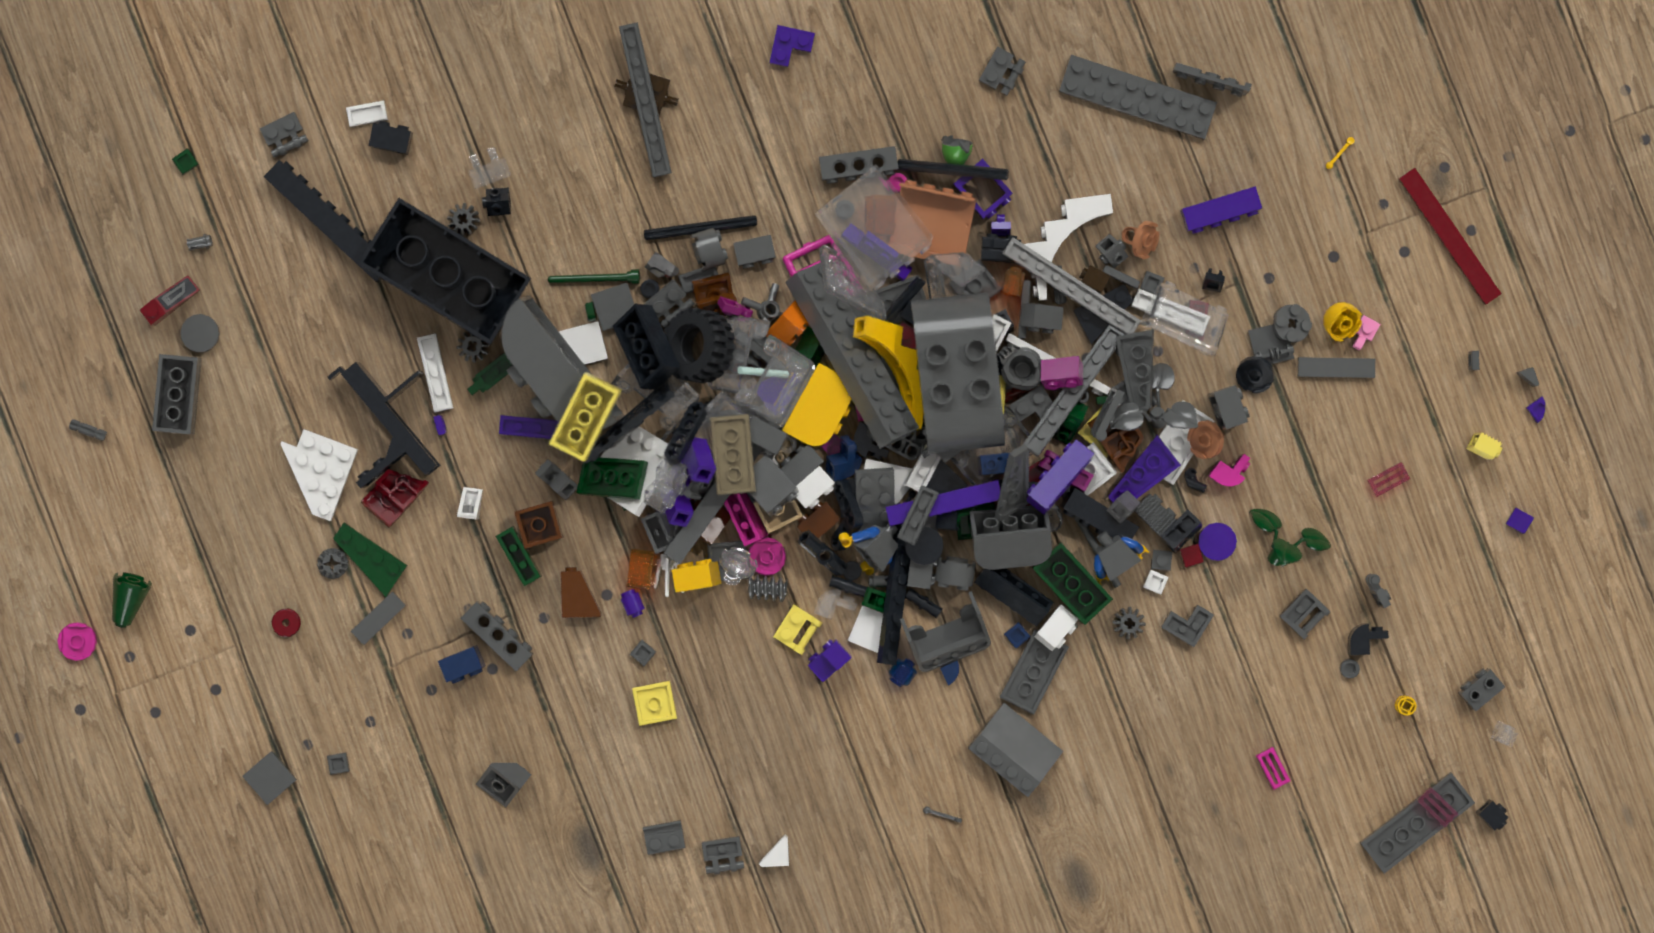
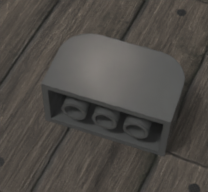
M1032 505L1024 506L1000 522L995 519L996 509L970 512V527L975 560L982 568L996 570L1034 566L1045 562L1050 557L1052 541L1048 512L1043 515Z

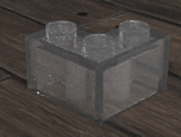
M664 458L656 467V479L644 491V503L662 514L667 509L672 508L675 499L678 496H682L687 488V466L683 463L669 465Z

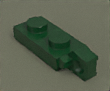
M505 352L475 375L472 379L474 384L467 389L472 396L479 390L482 393L488 391L508 375L507 369L513 364L507 358Z

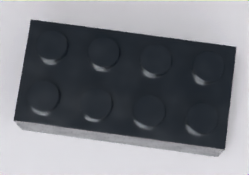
M635 303L613 325V329L641 389L658 390L680 368L652 305Z

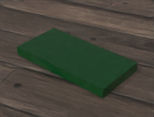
M598 457L594 462L590 461L587 464L583 461L576 493L587 496L640 500L648 462L644 460Z

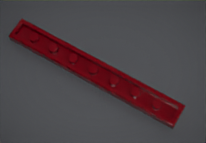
M1416 168L1401 176L1399 181L1484 305L1500 296L1502 293Z

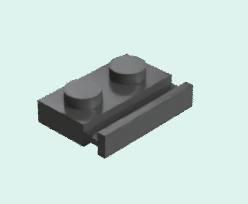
M681 820L643 827L648 855L686 848Z

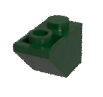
M1078 401L1053 438L1065 444L1071 442L1089 406Z

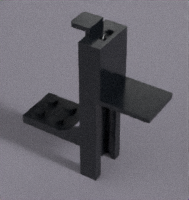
M359 362L353 363L346 370L343 366H339L327 376L329 380H333L341 373L344 379L393 436L386 457L379 458L372 464L374 468L365 470L358 476L359 480L356 484L360 488L368 487L406 454L409 455L424 475H430L441 466L390 405L394 399L424 375L423 371H416L389 395L385 393Z

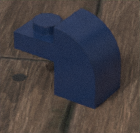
M848 435L840 436L839 453L826 456V472L834 482L849 478L855 474V470H858L862 463V458L857 453V445Z

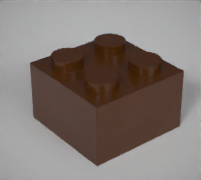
M553 501L514 512L525 549L564 538Z

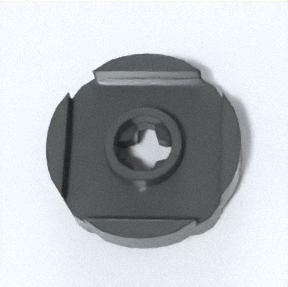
M1298 304L1285 305L1279 308L1273 317V331L1284 342H1299L1308 335L1309 330L1312 328L1309 314ZM1289 319L1295 321L1294 328L1288 327Z

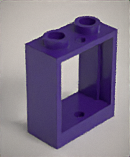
M981 159L976 165H974L981 167H990L984 159ZM962 176L953 183V186L960 194L962 191L967 192L963 186L973 177ZM993 179L1005 193L986 211H983L976 203L975 211L982 219L985 217L990 219L997 213L995 209L999 205L1004 207L1012 200L1010 196L1013 193L1002 180Z

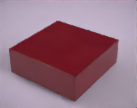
M1199 544L1180 549L1185 567L1204 562Z

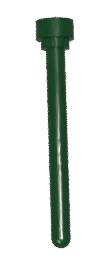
M631 269L627 273L560 275L549 276L547 280L549 283L627 281L635 285L640 284L639 269Z

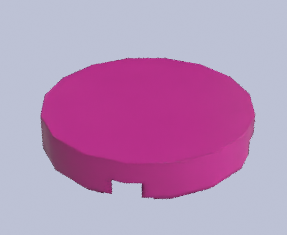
M766 537L752 544L749 549L748 560L752 569L758 574L765 576L774 575L784 566L786 553L779 541Z
M80 622L70 623L64 627L59 633L57 640L58 648L63 655L75 661L84 660L91 656L97 645V638L93 629L87 624Z

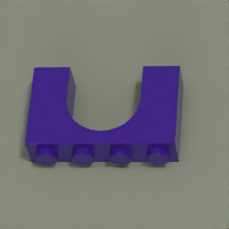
M694 438L681 463L674 465L660 492L669 524L687 527L694 512L690 499L683 494L690 485L691 480L709 484L716 471L707 439Z

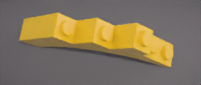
M870 316L855 318L853 337L866 342L885 359L896 378L903 400L919 426L917 430L922 429L923 407L919 372L916 370L918 364L916 350L901 346L903 327Z

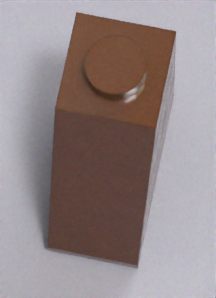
M565 567V571H561L562 618L601 617L602 612L582 571H577V567Z

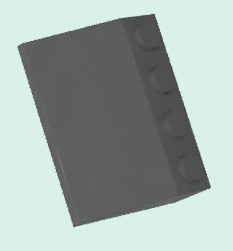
M1005 703L1001 705L968 746L969 750L1027 797L1035 790L1063 752V750Z

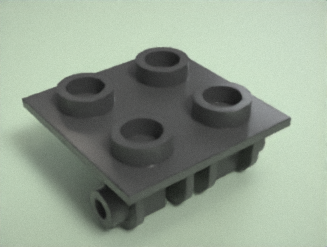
M1272 325L1248 330L1254 356L1262 357L1270 364L1294 359L1293 345L1291 346V343L1281 341L1275 335Z

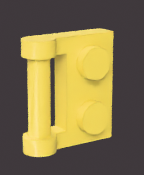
M793 605L773 637L803 655L805 646L816 629L820 628L822 622L798 606ZM806 620H808L811 624L797 645L793 640Z

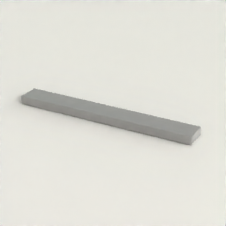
M1012 237L1002 254L1124 334L1134 333L1141 320Z

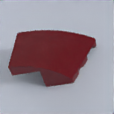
M388 469L375 482V487L361 500V503L390 528L418 498L429 482Z

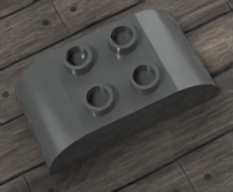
M988 292L911 301L928 454L1005 446L1003 409Z
M530 295L519 298L511 306L503 322L502 344L507 358L513 364L507 369V372L520 388L524 385H529L537 396L531 400V403L543 418L553 415L560 422L585 373L592 375V373ZM616 404L603 429L625 416Z

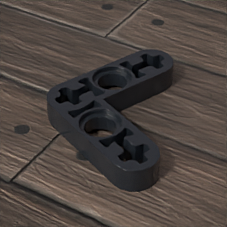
M837 480L834 483V494L844 516L843 521L831 537V547L834 551L846 550L839 540L841 533L845 532L852 536L853 533L859 532L863 525V515L848 480Z

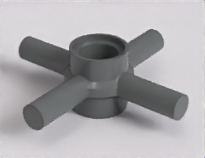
M772 284L768 300L761 304L746 297H743L741 300L742 305L757 310V316L762 320L757 334L758 338L764 339L769 321L778 319L783 314L780 312L778 303L775 302L779 290L778 284ZM766 307L769 308L771 315L767 313Z

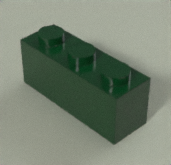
M514 526L496 535L498 542L523 586L542 577Z

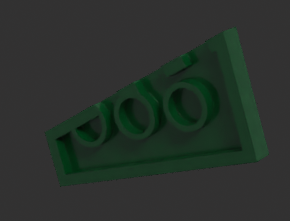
M345 522L333 538L385 597L388 596L408 566Z

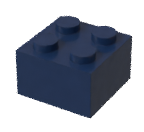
M478 645L438 661L446 683L451 681L452 684L465 679L464 675L466 674L472 677L483 672L482 668L486 666Z

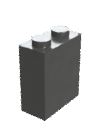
M767 454L754 465L756 492L748 493L769 517L775 516L782 511L783 505L796 499L799 490Z

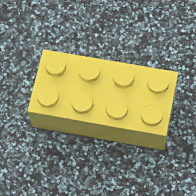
M585 373L549 444L582 461H586L622 390L589 373Z

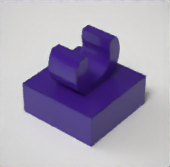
M997 214L996 222H991V234H998V237H1006V235H1010L1011 222H1005V214Z

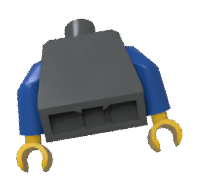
M889 523L885 528L872 525L868 529L853 533L852 536L845 532L841 533L839 540L845 548L849 547L854 541L853 546L865 560L860 565L862 571H865L867 575H872L874 569L883 572L885 567L892 562L893 554L898 548V544L892 536L898 529L895 525L890 526Z
M1106 531L1099 534L1097 539L1101 546L1096 548L1097 554L1094 557V571L1098 583L1102 585L1101 581L1104 579L1112 581L1139 563L1140 559H1143L1141 555L1144 552L1149 553L1148 549L1126 536L1121 538L1119 535L1110 538Z

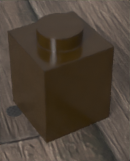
M1090 265L1088 269L1084 267L1079 278L1082 279V283L1101 294L1110 275Z

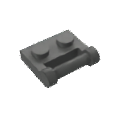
M1305 588L1280 617L1305 640L1308 637L1307 634L1325 615L1328 616L1331 611ZM1317 607L1319 611L1301 629L1298 625Z

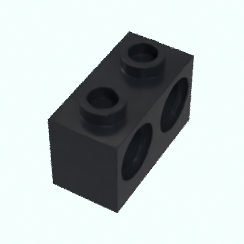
M1187 509L1161 535V540L1176 554L1202 528V522Z

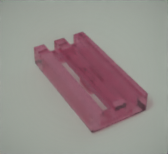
M1402 462L1367 481L1375 496L1378 497L1411 478ZM1398 468L1401 469V471L1380 481L1377 484H1374L1375 480L1387 475L1388 473ZM1404 474V478L1380 491L1377 490L1378 487Z
M1431 787L1417 800L1445 828L1458 815ZM1430 792L1452 813L1450 816L1428 795ZM1425 798L1447 818L1445 821L1423 801Z

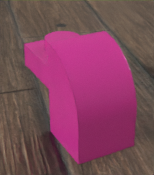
M1241 454L1232 468L1218 460L1208 474V477L1223 486H1236L1245 480V477L1240 475V472L1244 473L1250 465L1248 462L1250 457Z

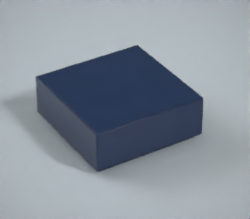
M1019 622L1004 633L1016 649L1031 637Z

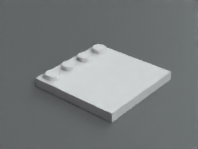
M639 426L638 428H632L614 442L609 449H605L601 456L602 458L644 460L648 462L640 500L608 498L639 517L670 466L664 457V451L668 443Z

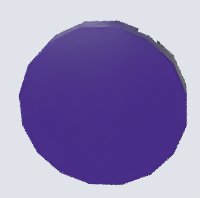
M1217 522L1204 527L1198 538L1200 551L1203 555L1217 561L1231 556L1237 543L1236 535L1231 527Z

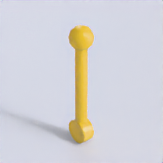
M1349 137L1346 140L1347 143L1336 156L1326 163L1327 169H1332L1335 161L1348 146L1354 144V138Z

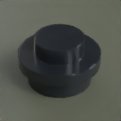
M648 279L641 284L640 290L644 297L650 299L660 291V287L656 281Z

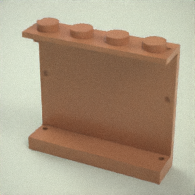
M905 180V183H899L901 189L891 240L887 245L902 255L962 267L964 265L977 198L972 197V193L964 191L961 194H956L954 189L943 187L942 190H937L935 185L924 183V186L916 185L917 182L912 180Z

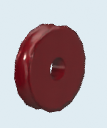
M281 609L272 618V628L279 636L290 637L300 629L301 619L298 613L292 609ZM284 619L289 620L290 624L288 626L283 625Z

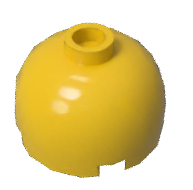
M1335 303L1324 314V329L1335 341H1344L1343 339L1346 337L1350 339L1359 331L1362 325V320L1360 319L1362 313L1350 303Z

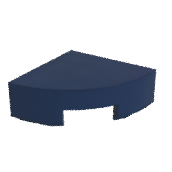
M958 660L940 668L948 686L956 680L959 674Z

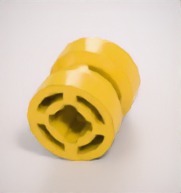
M1406 695L1398 697L1394 704L1396 711L1406 716L1413 714L1417 707L1415 700Z

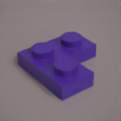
M777 25L769 63L788 67L792 49L811 53L815 33Z

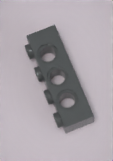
M895 146L819 157L822 181H826L827 184L837 183L838 179L845 178L846 181L857 180V176L864 175L865 178L876 177L877 173H883L884 176H888L898 171ZM875 158H881L884 164L882 167L876 168L873 166L872 161ZM856 161H862L865 167L863 170L857 171L854 169L853 164ZM836 164H844L845 171L837 173L834 169Z
M477 601L460 619L515 671H518L533 655L531 652L533 648L525 641L522 643L517 638L519 635L512 628L508 630L503 625L505 622L498 615L494 617L489 612L491 608L482 601L480 603ZM482 616L488 617L490 621L487 627H483L480 624ZM497 629L503 632L501 640H496L493 636L494 631ZM509 643L517 645L516 653L508 651L507 646Z

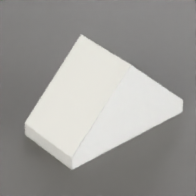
M463 487L457 517L479 519L482 489Z
M786 834L759 862L761 867L789 866L788 836Z

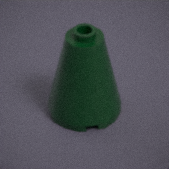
M123 572L122 576H118V573L114 574L112 621L116 626L126 628V626L131 625L151 589V581L146 583L144 577Z

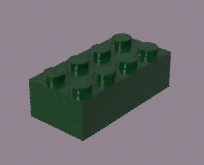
M1061 542L1052 548L1051 555L1045 562L1032 567L1084 625L1113 600Z

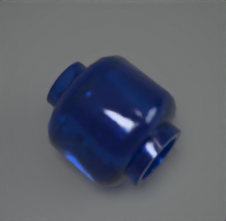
M908 658L905 660L897 659L896 665H892L889 670V675L891 676L889 679L899 687L910 685L917 675V670L914 668L915 663Z

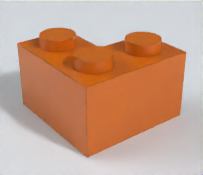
M796 300L765 334L780 350L786 344L790 347L797 339L794 335L796 334L799 337L806 329L803 325L805 324L807 327L809 325Z

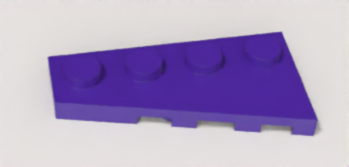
M1158 434L1108 495L1112 502L1126 490L1136 499L1181 466L1180 462Z

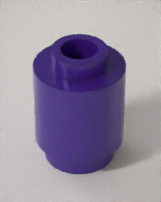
M635 588L620 594L622 597L620 600L627 616L631 615L634 618L643 614L642 610L645 607Z

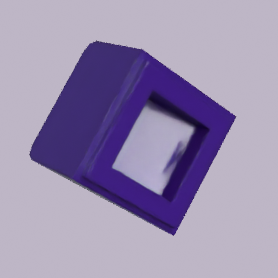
M1515 507L1506 524L1521 534H1525L1534 517Z

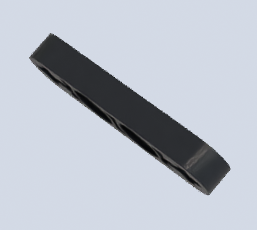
M702 402L690 404L666 447L664 457L669 465L681 463L707 415L706 408ZM687 424H694V426L689 429L685 428ZM686 438L685 442L677 443L679 439Z

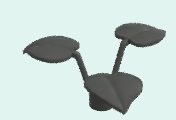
M1159 363L1153 366L1152 389H1156L1157 407H1154L1150 411V415H1148L1144 410L1139 411L1136 403H1124L1116 409L1115 418L1110 424V428L1124 431L1136 430L1144 422L1143 415L1157 429L1163 428L1166 424L1173 428L1194 429L1198 428L1196 410L1191 403L1185 401L1176 402L1171 409L1167 408L1166 412L1161 408L1160 389H1170L1174 384L1175 375L1169 365Z

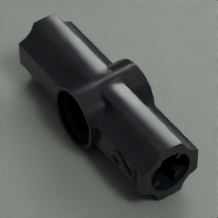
M810 530L803 531L797 542L836 577L842 575L846 571L848 564Z

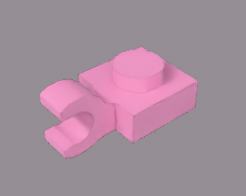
M1365 315L1361 317L1362 325L1356 333L1358 337L1352 346L1357 350H1361L1365 340L1372 341L1380 326L1379 323Z

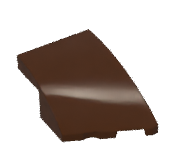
M728 272L691 281L696 308L717 312L726 318L727 323L738 317V315L734 314L732 316L724 314L717 304L720 296L737 301L732 291L731 278Z
M1097 417L1087 423L1090 429H1092ZM1109 424L1106 429V439L1103 441L1098 440V442L1120 473H1123L1125 466L1130 458L1134 456L1136 448L1141 444L1144 436L1139 428L1132 431L1111 429Z

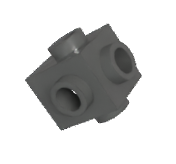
M1108 234L1095 245L1101 254L1099 256L1100 260L1105 265L1109 263L1114 269L1129 257L1125 252L1127 247L1120 239L1117 241L1111 234Z

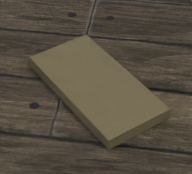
M749 414L711 417L710 425L713 457L716 466L717 495L756 492Z

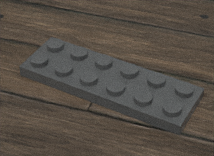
M1450 772L1362 840L1360 844L1385 874L1474 805L1475 802Z

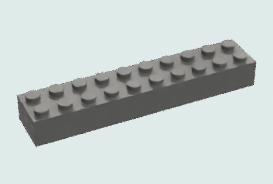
M825 261L795 273L785 283L879 448L882 449L909 436L919 426L875 349L866 342L853 337L854 323L857 317Z

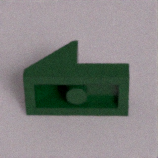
M867 587L861 605L883 612L886 593Z

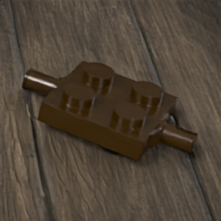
M650 74L660 117L662 107L666 103L677 106L678 103L671 100L678 102L679 98L668 95L671 80ZM616 79V83L619 84H615L614 87L625 90L623 106L637 110L631 79L628 82Z

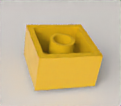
M710 558L696 561V565H693V562L677 564V568L672 569L675 593L722 584L718 561L712 562Z

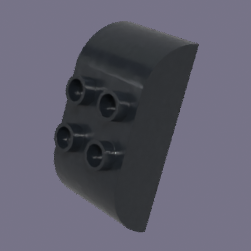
M401 198L397 199L358 262L359 265L490 345L503 326L509 309L520 298L531 280L524 273Z

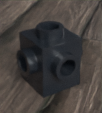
M509 187L486 189V197H482L483 209H487L488 216L511 215Z

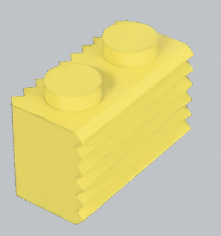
M1474 433L1466 448L1489 460L1495 457L1498 458L1502 451V447H1500L1501 442L1494 440V438L1484 433Z

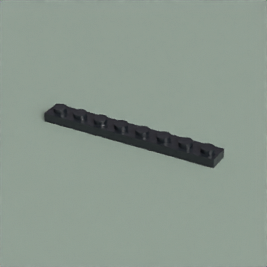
M903 524L895 525L898 530L894 534L893 539L898 544V548L893 554L889 567L877 663L895 666L901 632L900 619L903 617L910 558L905 549V541L897 538Z

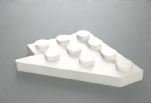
M303 429L297 447L281 441V446L312 515L332 521L358 449Z

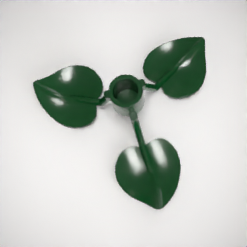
M1252 509L1249 511L1254 523L1260 529L1267 532L1274 531V539L1271 545L1273 549L1267 559L1275 566L1281 565L1283 567L1300 561L1302 553L1297 546L1302 542H1305L1307 547L1316 551L1328 550L1332 546L1329 540L1314 528L1303 529L1301 532L1303 538L1299 539L1294 545L1283 539L1277 538L1278 529L1282 527V523L1274 513L1265 509Z

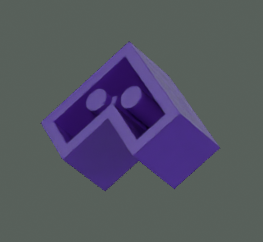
M830 639L822 646L824 650L820 654L815 652L808 659L810 661L808 667L822 682L852 658L837 639L834 641Z

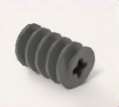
M750 574L748 582L750 599H753L756 594L758 600L764 595L765 600L768 601L771 595L773 601H776L779 596L780 602H783L787 594L788 578L784 584L782 578H779L778 582L775 583L774 577L768 582L767 576H764L763 580L760 581L759 575L752 580Z

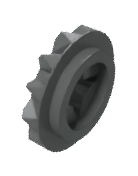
M330 548L320 554L317 566L323 576L336 579L346 572L348 559L341 550ZM331 558H334V561L341 562V564L334 566L333 571L331 566L325 565V563L331 561Z

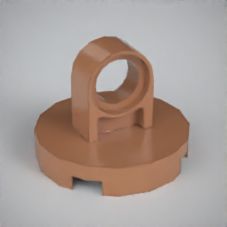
M1147 220L1141 223L1138 228L1126 227L1122 231V240L1132 245L1134 256L1148 259L1150 251H1155L1160 236L1159 231H1156L1158 225ZM1131 230L1135 232L1132 241L1128 239V233Z
M1205 420L1198 422V428L1189 429L1187 440L1190 441L1192 447L1190 450L1196 457L1207 459L1213 458L1221 452L1225 435L1214 422Z

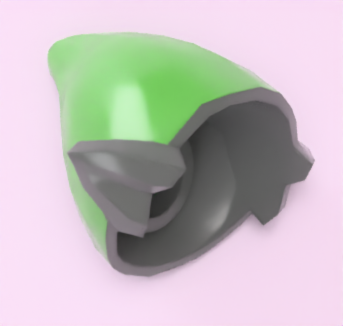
M953 135L943 136L941 139L942 153L946 163L964 165L972 152L973 143L964 139H953Z

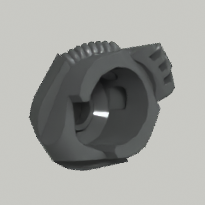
M1005 346L998 353L1003 366L1001 376L1007 386L1020 390H1031L1041 383V359L1036 351L1027 347L1016 349Z

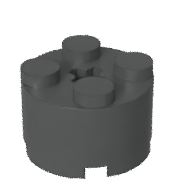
M710 228L690 235L691 239L695 238V243H692L698 264L702 263L704 266L701 268L702 271L725 264L728 256L725 248H721L720 241H722L719 230L715 231L714 228Z
M940 556L937 562L935 581L938 582L940 587L949 588V585L957 586L959 590H968L969 587L973 586L976 562L973 561L972 564H969L968 559L947 556L946 560H942V556Z

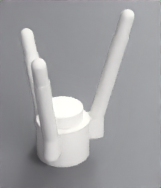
M660 554V559H657L658 566L653 588H657L662 568V570H665V596L668 597L669 570L674 569V566L676 569L678 563L667 555Z

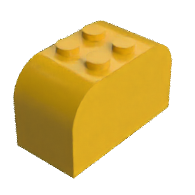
M818 363L782 430L783 432L811 447L823 446L831 439L833 434L837 435L843 425L840 423L842 417L847 418L852 409L849 406L852 399L837 372Z

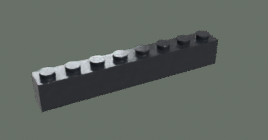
M279 160L266 173L264 178L375 282L379 283L381 278L358 264L372 240L366 241L362 237L364 233L357 226L353 228L348 224L350 220L343 213L339 215L334 211L336 207L329 200L325 202L321 198L322 193L315 187L311 189L307 185L309 181L301 174L297 176L293 172L295 168L287 161L283 163Z

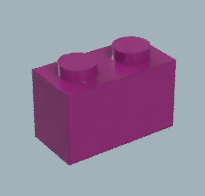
M1079 356L1041 360V382L1044 388L1056 390L1063 387L1075 388L1083 385V364Z

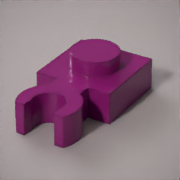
M721 296L717 303L722 312L729 316L734 314L751 318L753 313L750 307Z

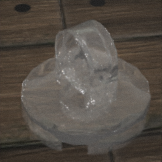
M737 547L723 550L719 562L725 570L724 581L727 584L736 585L741 581V578H749L754 575L758 564L756 559L753 560L750 557L751 553ZM728 574H731L736 578H730Z

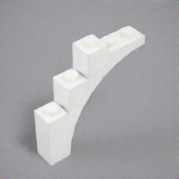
M1111 194L1064 200V204L1061 205L1062 216H1066V219L1044 222V226L1040 228L1041 236L1046 241L1024 245L1052 262L1061 243L1071 232L1088 221L1113 213ZM1031 273V277L1035 278L1036 286H1033L1034 297H1038V301L1047 300L1046 282Z

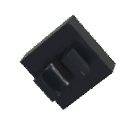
M1209 268L1205 274L1202 289L1221 293L1225 281L1222 271L1219 270L1218 274H1213L1212 268Z

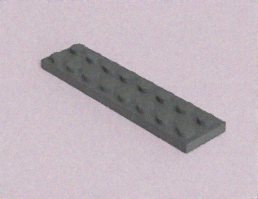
M1074 55L1070 56L1059 90L1061 93L1204 140L1217 102Z

